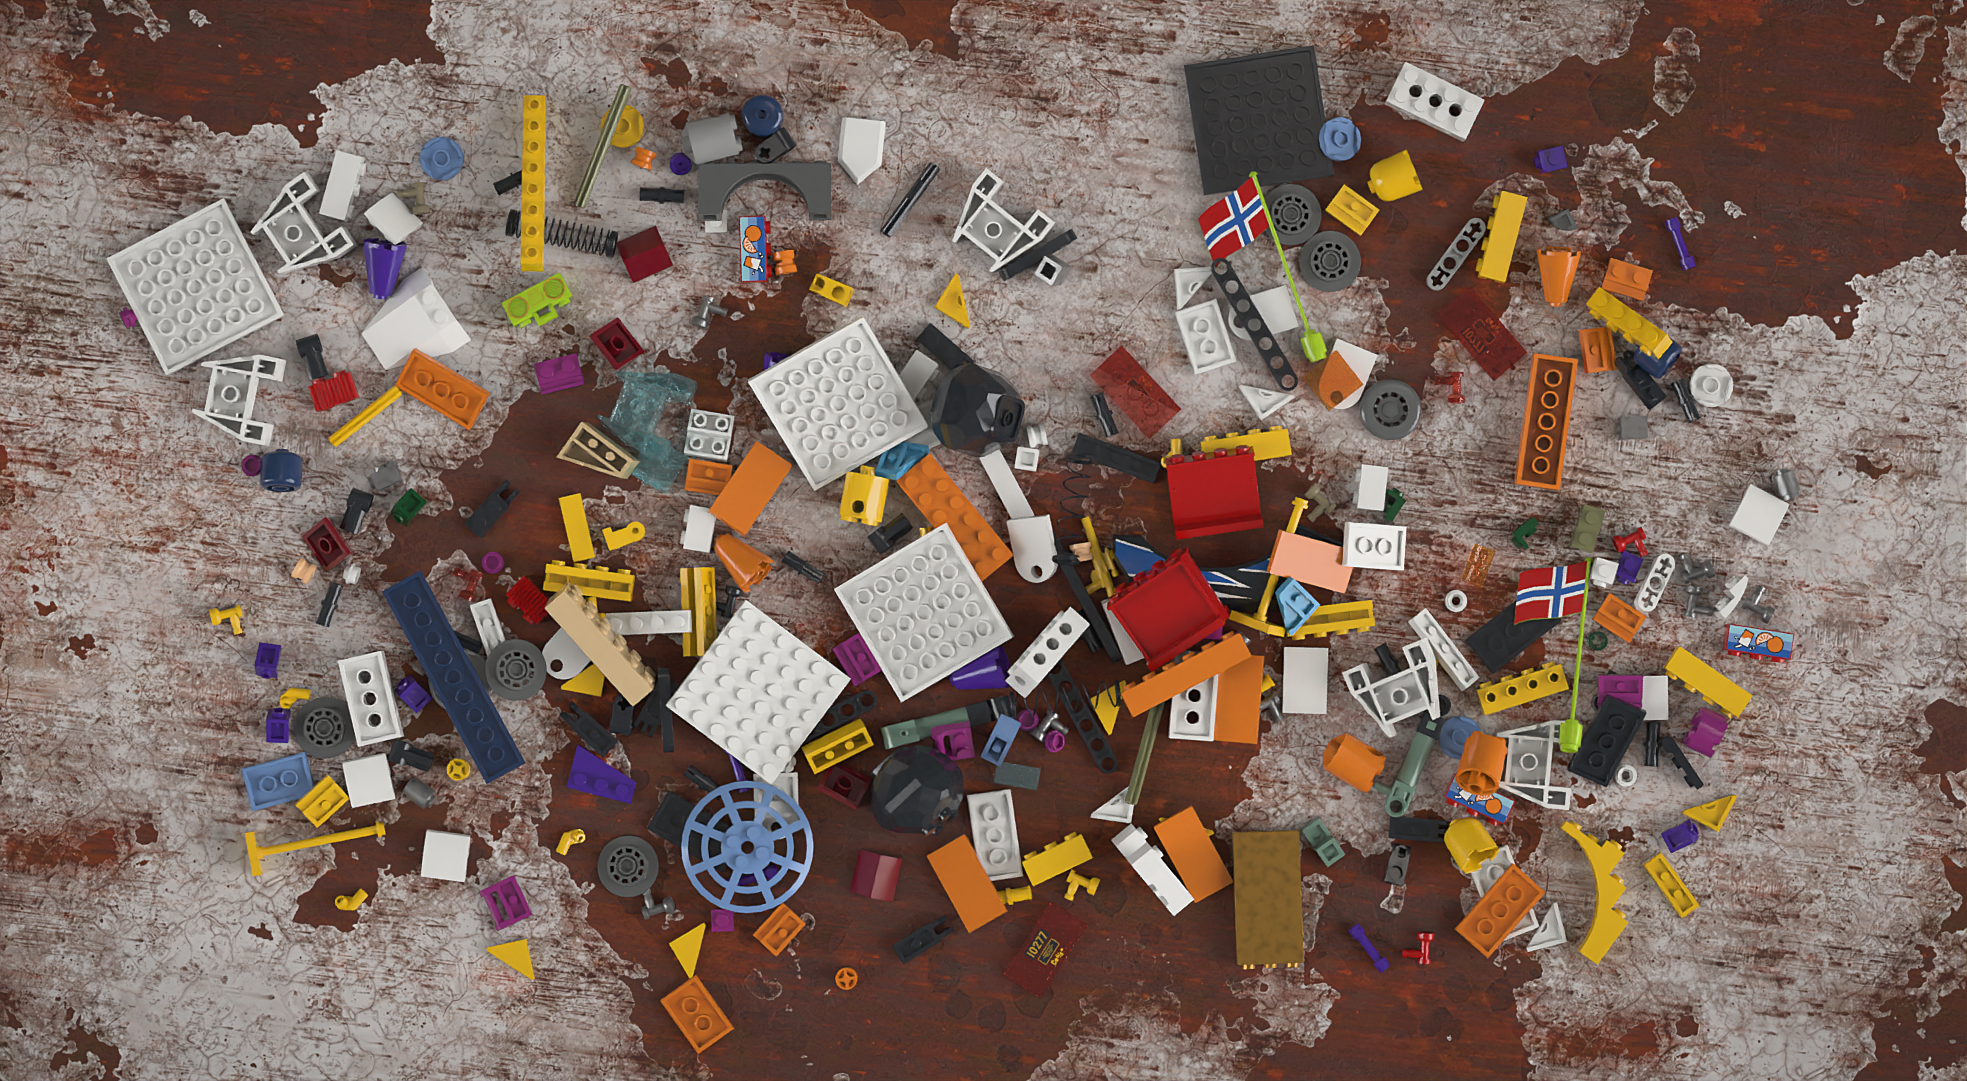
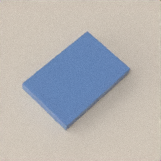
M306 752L241 769L252 811L301 799L315 786Z

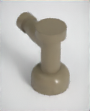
M425 182L412 183L413 188L397 190L398 198L416 197V205L412 208L413 215L430 213V208L425 204L424 198Z
M1316 482L1304 493L1308 499L1314 498L1319 503L1312 513L1307 516L1312 522L1323 512L1328 515L1336 507L1335 503H1330L1320 493L1321 488Z

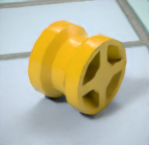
M461 758L450 761L447 766L448 776L456 781L465 779L470 773L469 763Z

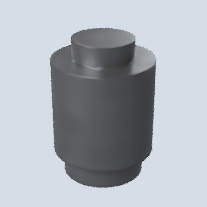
M1788 467L1776 471V476L1772 478L1783 501L1800 496V486L1794 470L1789 471Z
M412 778L403 790V793L406 794L409 800L423 809L427 806L430 808L437 799L435 796L436 791L419 779L415 780Z

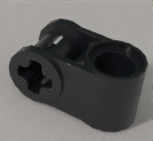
M783 127L756 148V161L761 164H770V162L791 151L797 144L785 127ZM761 150L765 152L770 151L768 159L765 157L760 158Z
M619 694L614 701L609 733L631 736L635 705L632 706L630 704L625 709L622 708L623 705L619 701H622L625 697Z

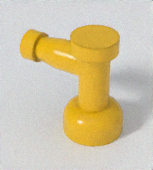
M237 604L234 608L219 611L217 608L209 609L213 626L219 625L222 619L230 618L234 635L242 633L239 617H243L241 605Z
M1071 869L1067 878V882L1070 885L1064 897L1068 900H1073V895L1079 885L1086 887L1087 892L1094 896L1101 879L1094 877L1090 880L1076 874Z

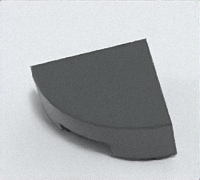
M1569 209L1548 218L1549 222L1557 229L1572 231L1578 228Z

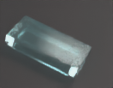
M1002 762L1001 766H996L994 783L1037 790L1041 768Z

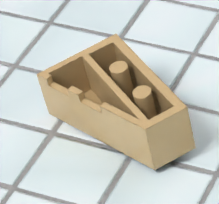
M588 422L580 423L557 456V458L624 479H628L640 462Z

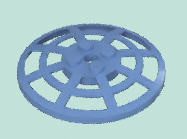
M732 782L711 791L692 810L682 834V860L686 873L694 887L711 903L733 912H761L785 902L805 880L813 857L812 831L803 810L784 791L762 782ZM738 788H758L765 790L761 803L755 801L733 803L729 791ZM773 794L787 802L797 813L800 820L788 825L776 810L769 807ZM721 795L725 807L711 818L707 826L696 822L695 819L703 807L713 798ZM756 808L758 811L754 821H741L736 809ZM728 813L733 825L725 833L713 829L719 819ZM766 813L774 817L782 828L770 833L762 825ZM804 828L807 842L804 865L792 860L794 851L792 833ZM691 829L703 834L701 844L703 862L693 866L690 864L688 854V841ZM786 836L787 840L786 858L774 853L773 841ZM709 837L721 841L722 854L709 858ZM745 841H751L754 844V850L749 854L741 850V845ZM770 861L781 865L782 868L771 880L767 881L762 869ZM726 862L734 870L729 882L724 880L713 867ZM788 868L799 872L800 875L792 887L782 896L774 899L770 887L782 879ZM708 870L713 879L726 888L722 900L705 890L695 874ZM742 873H754L759 884L752 887L737 886ZM762 891L766 901L765 904L749 907L730 904L734 892L749 894Z

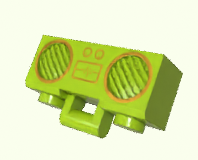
M559 272L502 302V305L515 328L519 326L522 329L530 325L533 318H535L540 327L559 317L554 307L558 305L559 308L568 305L571 303L570 299L573 295L562 274ZM549 307L550 311L539 317L538 312Z

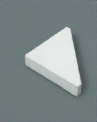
M1211 267L1174 269L1177 310H1180L1212 274Z
M1244 385L1238 387L1260 420L1295 398L1292 394Z
M1128 787L1091 814V818L1131 823L1134 805L1125 802Z
M1557 902L1552 903L1540 927H1538L1528 944L1527 952L1567 942Z

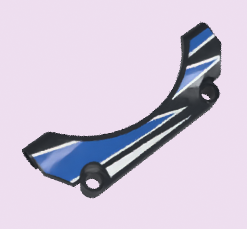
M1114 534L1113 536L1114 559L1128 582L1133 581V577L1141 571L1146 573L1152 569L1151 566L1158 560L1162 559L1165 561L1170 558L1151 546L1140 535ZM1272 551L1255 561L1225 568L1198 566V568L1222 604H1226L1229 610L1258 611L1271 574L1266 572ZM1279 576L1267 609L1268 612H1280L1278 601L1275 599V592L1288 578Z

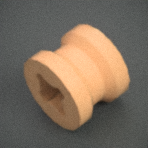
M1091 542L1069 545L1073 554L1080 556L1078 558L1080 561L1093 559V554L1090 553Z
M301 557L291 577L295 579L300 578L307 585L311 581L317 565L308 564L306 559Z

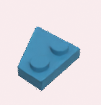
M904 441L882 453L875 469V475L886 479L898 480L929 454V446Z
M1291 576L1275 592L1286 632L1292 636L1320 604Z

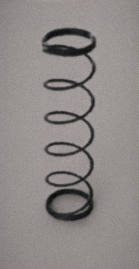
M1070 453L1066 457L1068 460L1066 461V466L1070 471L1080 476L1067 478L1063 481V486L1069 492L1078 496L1062 499L1060 506L1065 511L1076 516L1063 517L1057 521L1058 527L1062 531L1071 534V536L1060 537L1054 541L1055 547L1068 555H1054L1051 560L1060 565L1076 566L1079 565L1080 560L1078 558L1080 556L1060 549L1056 542L1064 538H1082L1083 536L1063 529L1059 526V522L1067 518H1086V516L1067 510L1062 506V502L1066 499L1089 498V496L1068 489L1065 486V482L1074 478L1092 477L1072 470L1068 466V462L1089 465L1093 464L1095 459L1086 454ZM1078 458H1085V459H1088V461H1087V460H1077V459H1078ZM1058 559H1066L1074 562L1062 561Z
M1118 679L1114 680L1116 692V705H1114L1109 690L1104 681H1101L1099 683L1095 708L1091 702L1087 689L1083 683H1080L1078 686L1074 710L1071 706L1068 695L1062 685H1060L1057 690L1054 712H1052L1046 694L1042 688H1039L1037 691L1033 715L1029 709L1026 698L1023 697L1029 714L1032 717H1034L1037 709L1039 691L1041 690L1050 712L1052 714H1055L1058 704L1060 688H1062L1070 709L1073 712H1075L1078 705L1080 687L1082 685L1086 692L1091 707L1095 710L1098 705L1101 683H1103L1113 707L1122 706L1120 684ZM1010 691L1012 718L1016 719L1019 693L1017 692L1015 700L1014 691Z

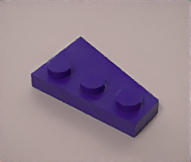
M577 745L567 787L631 804L636 782L580 745Z

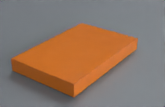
M697 975L660 1000L698 1054L734 1029Z

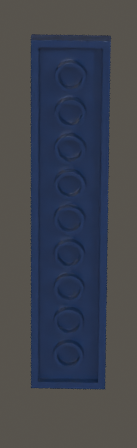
M420 570L382 591L486 784L526 764L422 571Z

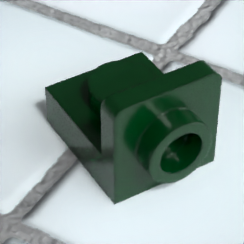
M1394 487L1392 490L1387 488L1385 494L1395 501L1393 503L1389 501L1384 511H1382L1385 513L1383 519L1389 523L1394 520L1406 502L1402 498L1404 494Z
M410 488L394 504L390 513L397 523L407 527L411 520L426 506L427 501Z
M1534 517L1529 518L1511 532L1513 536L1511 541L1517 549L1527 550L1530 548L1522 537L1525 535L1528 538L1537 531L1535 527L1539 523Z

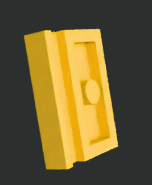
M1344 184L1325 211L1361 236L1379 212V209Z
M327 774L295 805L318 828L350 798Z

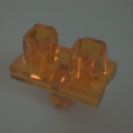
M1474 543L1461 581L1482 588L1495 550Z

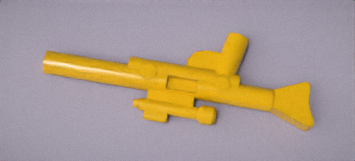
M1088 516L1081 519L1088 541L1091 542L1090 553L1093 554L1092 562L1095 570H1092L1090 574L1092 583L1086 586L1085 589L1090 595L1100 588H1105L1110 598L1113 592H1115V588L1108 570L1111 569L1112 577L1119 575L1113 562V550L1109 551L1108 547L1104 548L1105 553L1101 552Z

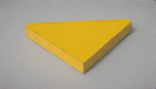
M955 273L934 308L969 329L970 323L959 275Z
M593 664L563 684L561 689L601 696L605 675Z
M1125 680L1119 683L1120 692L1124 691L1122 687L1126 685ZM1114 685L1108 690L1114 705H1116V692ZM1105 690L1099 694L1098 705L1095 711L1108 735L1112 734L1119 707H1113ZM1097 695L1091 698V702L1094 708L1096 705Z
M1730 795L1682 811V814L1719 832L1737 796Z
M705 923L669 943L689 978H692L706 927Z
M527 939L486 947L487 951L531 980L535 979Z

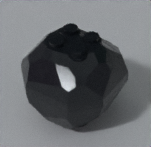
M966 363L948 371L936 388V394L930 410L933 431L941 444L947 449L977 458L985 457L1017 439L1025 412V403L1020 399V394L1015 386L1002 373L977 364Z
M920 745L901 747L894 751L871 773L874 778L871 810L877 822L884 829L897 833L924 834L925 837L932 834L934 837L943 831L942 824L946 820L952 822L959 816L958 808L964 794L962 771L947 755L935 748Z

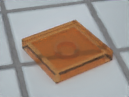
M1337 350L1302 376V379L1328 412L1364 385Z

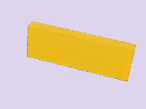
M581 493L559 498L573 562L595 558Z
M1661 852L1642 864L1680 918L1685 917L1700 906Z

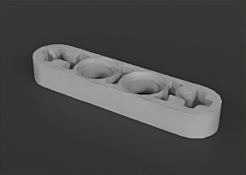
M1473 218L1463 227L1428 275L1426 284L1429 289L1439 291L1449 282L1484 234L1486 226L1481 219ZM1472 223L1473 225H1475L1476 223H1479V229L1481 230V232H1475L1471 238H1474L1475 241L1472 242V240L1469 237L1464 236L1463 233L1466 232V234L1468 235L1472 230L1470 224ZM1459 240H1466L1468 242L1469 248L1467 251L1460 252L1457 249L1456 244ZM1447 257L1453 258L1456 262L1455 267L1451 270L1446 269L1443 265V261ZM1440 267V269L1443 272L1449 274V276L1446 277L1444 274L1440 279L1442 285L1440 286L1437 284L1436 286H1433V280L1431 279V277H1437L1439 275L1440 271H1437V268Z

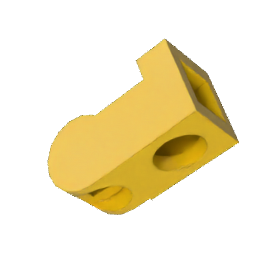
M820 274L815 275L809 288L812 292L847 308L855 291L852 287Z
M636 521L629 523L626 528L615 532L612 531L611 527L602 530L610 551L637 542L645 536L644 526Z

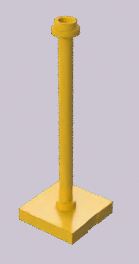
M1295 497V500L1292 501L1295 507L1286 529L1287 532L1295 533L1303 508H1308L1307 500ZM1270 574L1257 613H1254L1252 616L1246 613L1231 611L1229 619L1267 634L1284 637L1286 629L1266 621L1267 617L1265 616L1279 576Z
M376 821L375 826L267 847L257 846L255 831L246 832L245 838L252 875L258 876L263 874L260 859H263L264 856L378 834V838L382 837L381 835H386L384 822Z

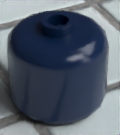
M756 95L745 103L742 109V121L751 135L758 138H768L781 129L784 113L780 103L775 98L768 95Z
M1670 338L1672 344L1657 359L1652 354L1648 356L1639 349L1640 346L1636 344L1638 348L1633 359L1638 366L1651 376L1660 379L1676 363L1682 352V347Z
M276 449L264 454L261 458L260 486L272 492H293L300 489L303 464L301 456L289 452L288 449Z

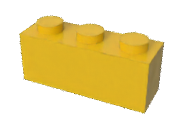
M860 718L801 748L814 774L874 744Z
M1076 832L1065 836V841L1060 844L1054 841L1044 846L1045 851L1037 854L1035 850L1024 856L1025 860L1022 861V864L1033 886L1093 858L1082 834L1077 835Z

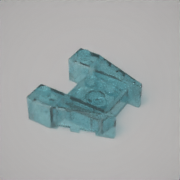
M616 371L617 379L625 383L611 417L607 418L598 415L600 423L644 459L666 467L674 446L671 441L654 435L668 398L688 406L691 405L698 388L696 381L676 373L658 374L655 372L633 373Z

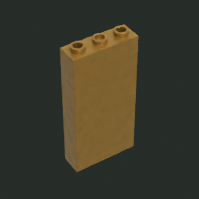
M1299 830L1232 832L1237 965H1242V969H1255V965L1264 964V968H1277V964L1285 963L1286 967H1299V963H1304Z

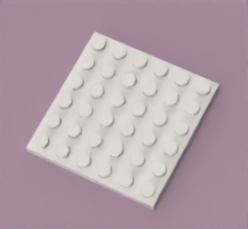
M224 198L107 258L167 376L285 316Z
M863 315L748 379L749 385L814 491L929 427Z
M947 523L932 530L834 589L901 702L1014 637Z
M744 600L666 706L772 785L851 678L750 602Z

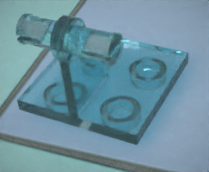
M650 435L636 458L640 462L631 475L643 481L642 484H648L666 495L688 457Z

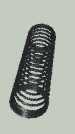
M510 209L505 229L506 236L512 237L515 230L516 238L521 236V230L518 235L520 210ZM546 216L544 224V244H547L550 239V244L553 246L557 240V246L560 247L564 241V247L566 249L569 247V244L571 242V249L574 250L578 243L579 252L583 249L585 244L586 253L589 252L592 245L593 255L596 253L598 249L600 256L604 253L605 250L607 258L614 257L616 243L618 240V231L612 230L610 233V229L608 230L605 244L601 252V240L603 233V228H601L598 243L594 251L596 226L594 227L591 242L587 249V238L589 231V225H587L586 234L582 246L580 248V238L583 225L581 223L575 245L573 247V237L576 224L574 222L568 244L566 246V236L569 221H567L565 231L559 245V235L562 220L560 219L557 233L552 243L553 227L555 222V218H553L550 232L545 242L546 226L548 221V216Z

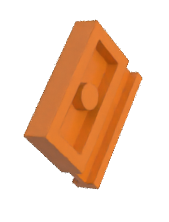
M1610 258L1601 288L1643 302L1653 270Z
M1608 327L1579 330L1585 374L1617 370L1614 363L1616 357L1612 330Z
M689 459L684 490L720 495L731 479L733 465Z
M1608 593L1592 620L1627 643H1630L1647 616L1613 594Z
M782 903L753 936L777 956L806 923Z

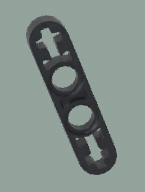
M1070 229L999 271V274L1005 282L1040 262L1044 256L1057 252L1078 238L1073 229Z
M658 667L663 753L674 752L672 710L666 706L671 699L669 667Z

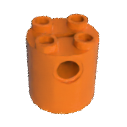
M1481 731L1472 732L1471 736L1464 743V752L1460 757L1456 772V782L1460 788L1480 796L1491 795L1497 791L1503 772L1504 760L1507 756L1506 740L1504 738L1487 735Z
M1348 732L1331 739L1323 752L1324 770L1360 792L1368 793L1373 785L1372 781L1375 775L1379 776L1385 766L1386 757L1383 753Z

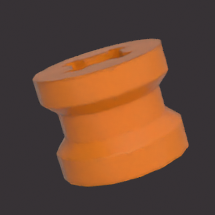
M636 147V156L631 160V164L651 171L652 160L656 158L657 154Z
M844 967L837 972L835 981L839 988L849 990L856 985L858 976L854 969Z

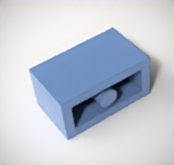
M1001 714L985 745L981 758L1001 766L1021 723Z

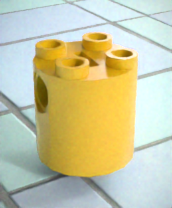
M861 465L860 473L847 472L839 511L840 519L858 523V519H861L862 524L879 527V523L882 522L889 479L877 477L875 475L876 468ZM864 504V510L860 512V507Z

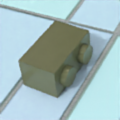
M1586 504L1581 505L1568 547L1592 553L1605 511Z

